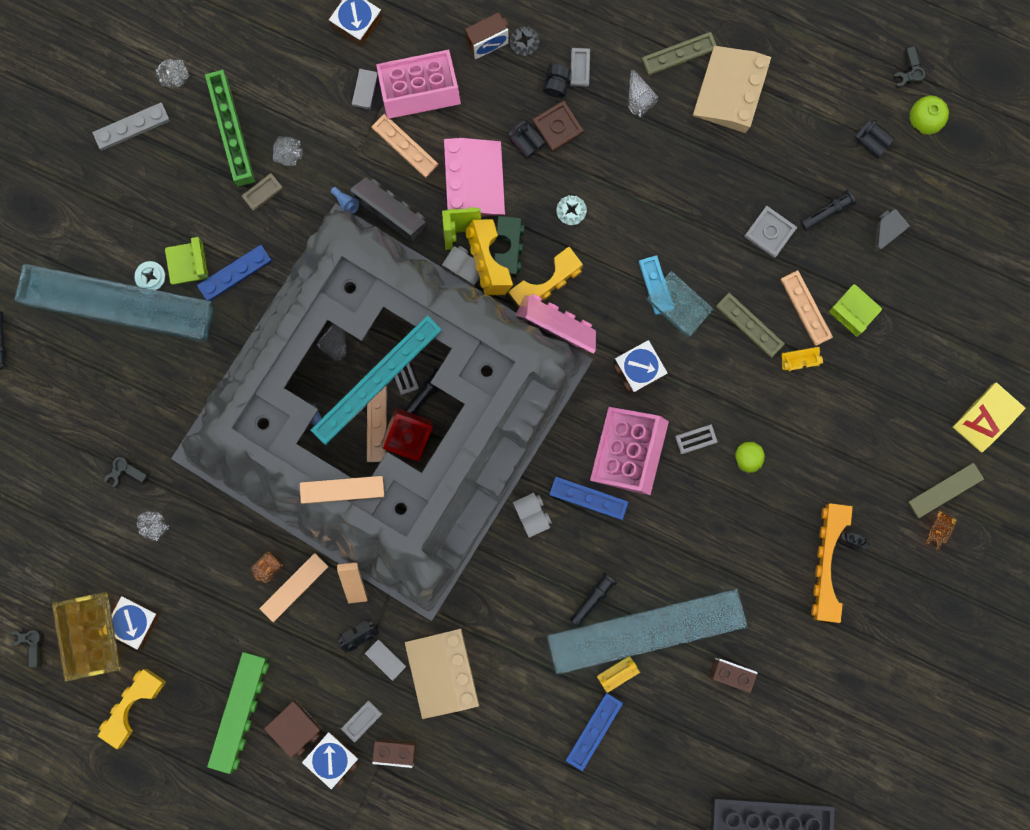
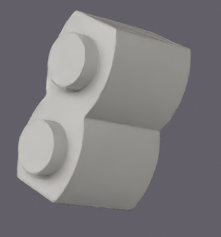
M454 246L443 262L442 268L475 287L480 277L475 268L474 258L468 255L469 252L465 248Z
M532 493L513 502L529 538L550 528L549 524L552 522L548 513H543L541 509L543 502L539 495L535 496Z

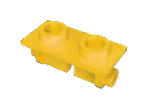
M820 347L782 353V369L789 372L801 369L803 366L812 367L823 364L822 356H820Z
M628 656L599 674L597 678L608 693L640 672L634 661Z

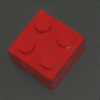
M395 407L382 439V449L419 461L433 428L432 421Z

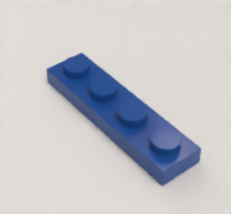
M260 245L197 286L207 302H210L271 263L272 260L262 245Z
M555 477L549 494L550 496L619 520H623L628 501Z
M605 693L566 758V762L581 771L584 770L621 708L622 702Z

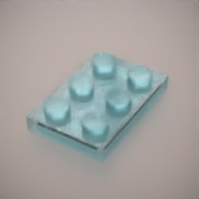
M672 271L646 298L653 307L686 337H690L713 310L709 304Z

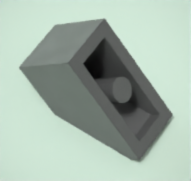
M896 209L892 212L887 210L879 217L881 220L876 226L874 248L876 253L910 227Z

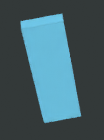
M657 255L639 260V266L655 315L673 310L672 301Z

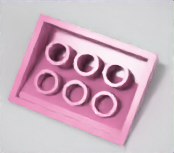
M449 50L376 64L387 119L461 104Z
M468 138L444 139L448 210L474 207L481 209V217L505 216L501 141Z
M535 294L531 296L525 295L515 316L583 351L594 354L596 350V330L591 328L592 324L584 320L580 323L575 320V315L567 311L564 314L559 312L558 306L550 302L548 305L542 303V298Z
M609 407L590 481L651 495L669 421L657 415Z

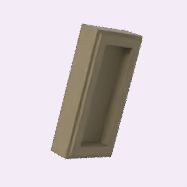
M270 173L244 193L242 198L253 211H256L283 190V187Z

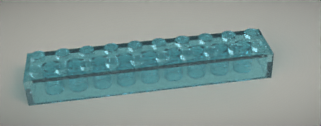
M23 264L14 300L24 306L202 342L207 341L214 305L206 300Z
M733 589L547 635L556 674H561L746 628L747 624L738 589Z

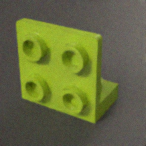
M469 207L467 209L442 211L446 250H452L453 242H456V233L466 232V228L472 220H481L480 208Z
M199 237L191 238L192 243L165 248L169 278L172 285L209 278L204 246Z
M854 284L830 309L829 313L858 337L882 311V308Z

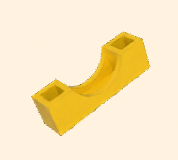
M472 220L466 228V237L469 240L471 254L475 260V268L480 277V285L485 295H505L513 286L508 268L495 262L489 252V246L498 236L494 221Z
M570 247L554 257L555 272L549 281L540 285H533L523 280L508 292V296L518 309L525 295L531 296L535 294L544 301L552 295L551 291L555 288L559 290L567 283V279L570 277L575 278L582 272L583 264Z
M149 669L139 670L133 678L135 682L131 687L125 689L121 696L123 697L122 701L112 708L110 712L112 716L108 721L105 720L99 728L101 732L98 737L116 749L122 748L133 732L128 722V712L132 704L140 698H156L166 683L165 680Z

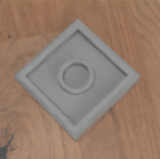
M766 206L744 237L773 258H776L797 229V226Z

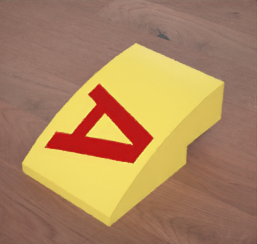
M994 383L973 403L953 428L982 453L1024 411L1025 407L998 383Z

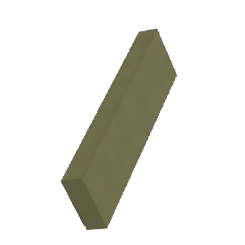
M709 32L644 56L641 60L648 76L712 53L714 46L717 45L712 33Z
M728 293L717 304L716 308L770 358L785 345L732 294Z
M971 463L907 503L918 519L984 480L976 465Z

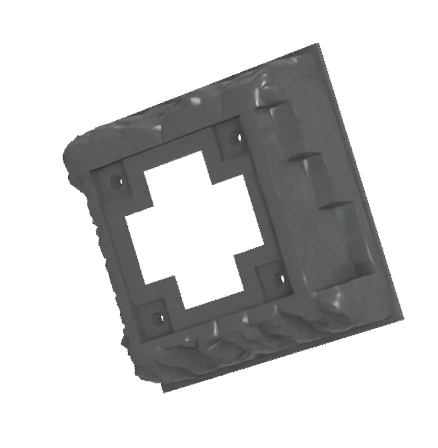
M335 203L330 213L323 217L319 230L309 237L303 255L296 260L290 275L272 300L223 379L220 380L216 389L208 396L207 404L171 459L337 563L347 564L356 562L363 579L430 621H433L593 359L556 336L515 316L516 312L489 295H485L472 285L397 241L394 237L387 235L375 225L369 224L349 211H343L341 206ZM349 285L356 286V290L353 293L346 292V288ZM383 307L415 327L428 315L442 329L435 339L451 348L431 384L465 405L422 473L387 452L372 477L383 476L384 497L301 504L300 483L351 479V477L297 445L318 409L284 389L326 322L330 321L362 341ZM488 367L492 369L493 373L489 377H484L481 374L482 369ZM267 419L269 421L268 428L260 429V422ZM399 504H405L407 507V511L403 515L396 513V507Z

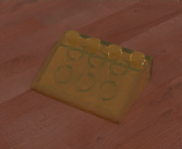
M108 592L52 603L65 681L121 670Z

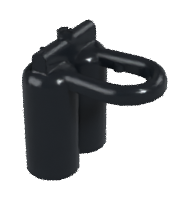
M522 120L515 124L514 128L508 132L510 140L526 159L533 156L536 151L540 150L547 143L527 120Z
M868 120L863 127L859 128L860 130L855 134V138L858 139L859 144L879 158L895 138L876 124L877 120L872 122Z

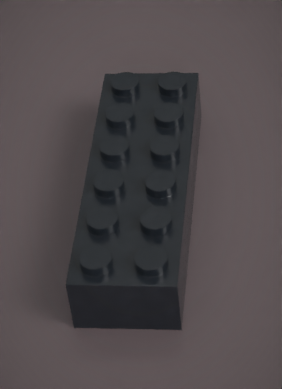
M712 796L710 830H834L835 807L830 804Z

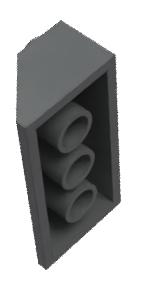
M365 177L350 189L353 198L357 199L360 205L413 244L427 227L424 216L418 212L416 214L410 210L411 207L405 202H398L392 192L382 190L380 188L381 185L374 179L370 181Z

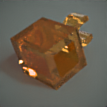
M939 511L930 526L926 545H929L931 541H936L935 549L938 550L942 542L946 544L955 528L957 519Z
M266 552L250 569L254 572L252 575L256 580L268 582L283 565L270 552Z

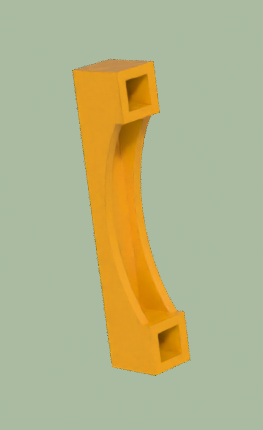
M829 503L822 509L821 518L824 519V525L820 528L819 537L822 538V544L818 547L817 552L820 563L816 566L815 571L818 583L814 585L813 590L816 602L812 605L811 615L814 616V620L841 623L843 603L838 602L833 590L831 560L839 535L845 527L851 526L853 506Z

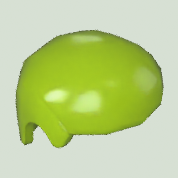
M744 442L737 448L735 459L741 470L752 473L761 469L765 455L760 445L755 442Z

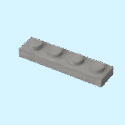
M161 102L92 133L99 149L103 151L165 124L170 119Z

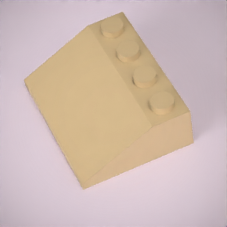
M714 46L693 116L746 133L751 127L771 57L754 51Z
M462 629L405 642L422 719L479 706Z

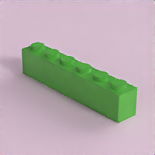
M224 70L205 74L233 181L237 187L256 182L228 78Z
M242 652L207 766L208 768L228 774L238 769L240 763L238 755L240 751H243L246 744L244 735L246 731L249 732L252 720H249L251 712L254 713L257 708L258 701H255L257 693L260 694L264 682H261L263 674L266 675L269 668L268 658L249 652Z

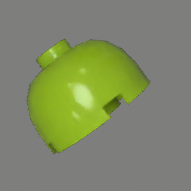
M929 95L920 98L910 110L909 119L911 125L914 128L916 127L920 133L931 135L939 132L945 126L949 118V109L941 98Z

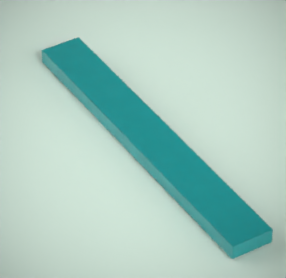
M427 315L311 431L326 445L442 329Z

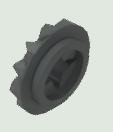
M520 26L511 34L510 46L518 55H531L539 46V36L529 26ZM522 35H524L526 39H530L527 41V47L523 42H520L522 40Z

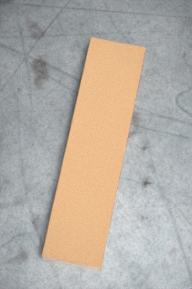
M385 114L372 126V129L425 179L439 166L430 155L390 118L387 119Z
M797 270L781 278L780 280L814 346L833 338L799 271Z
M387 386L367 404V462H381L387 453V450L382 449V439L387 430Z
M383 476L300 483L301 504L384 497Z
M314 553L259 609L272 622H275L329 566Z
M356 562L338 564L337 571L348 604L368 601L358 564Z

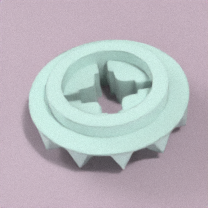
M568 195L557 204V216L567 225L579 224L586 216L587 207L578 196ZM567 204L571 207L576 206V215L572 212L566 214L568 211Z
M152 261L144 262L136 269L135 282L142 290L153 292L156 289H160L161 285L165 283L166 274L158 263ZM151 272H153V275L155 276V278H157V280L151 279L150 282H148V278L143 274L150 275Z

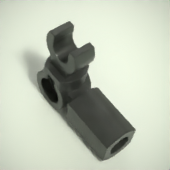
M916 46L904 50L907 65L911 71H907L906 74L902 72L894 74V79H902L901 83L896 84V88L903 87L905 83H921L925 77V71L920 67L921 62Z
M118 457L113 461L112 472L105 476L104 482H109L111 478H114L113 487H118L121 481L120 477L126 472V475L141 484H145L150 473L135 464H130L129 459Z
M39 630L25 631L24 633L20 631L11 632V635L18 636V641L11 642V645L30 644L28 648V667H42V647H40V644L44 640V634Z

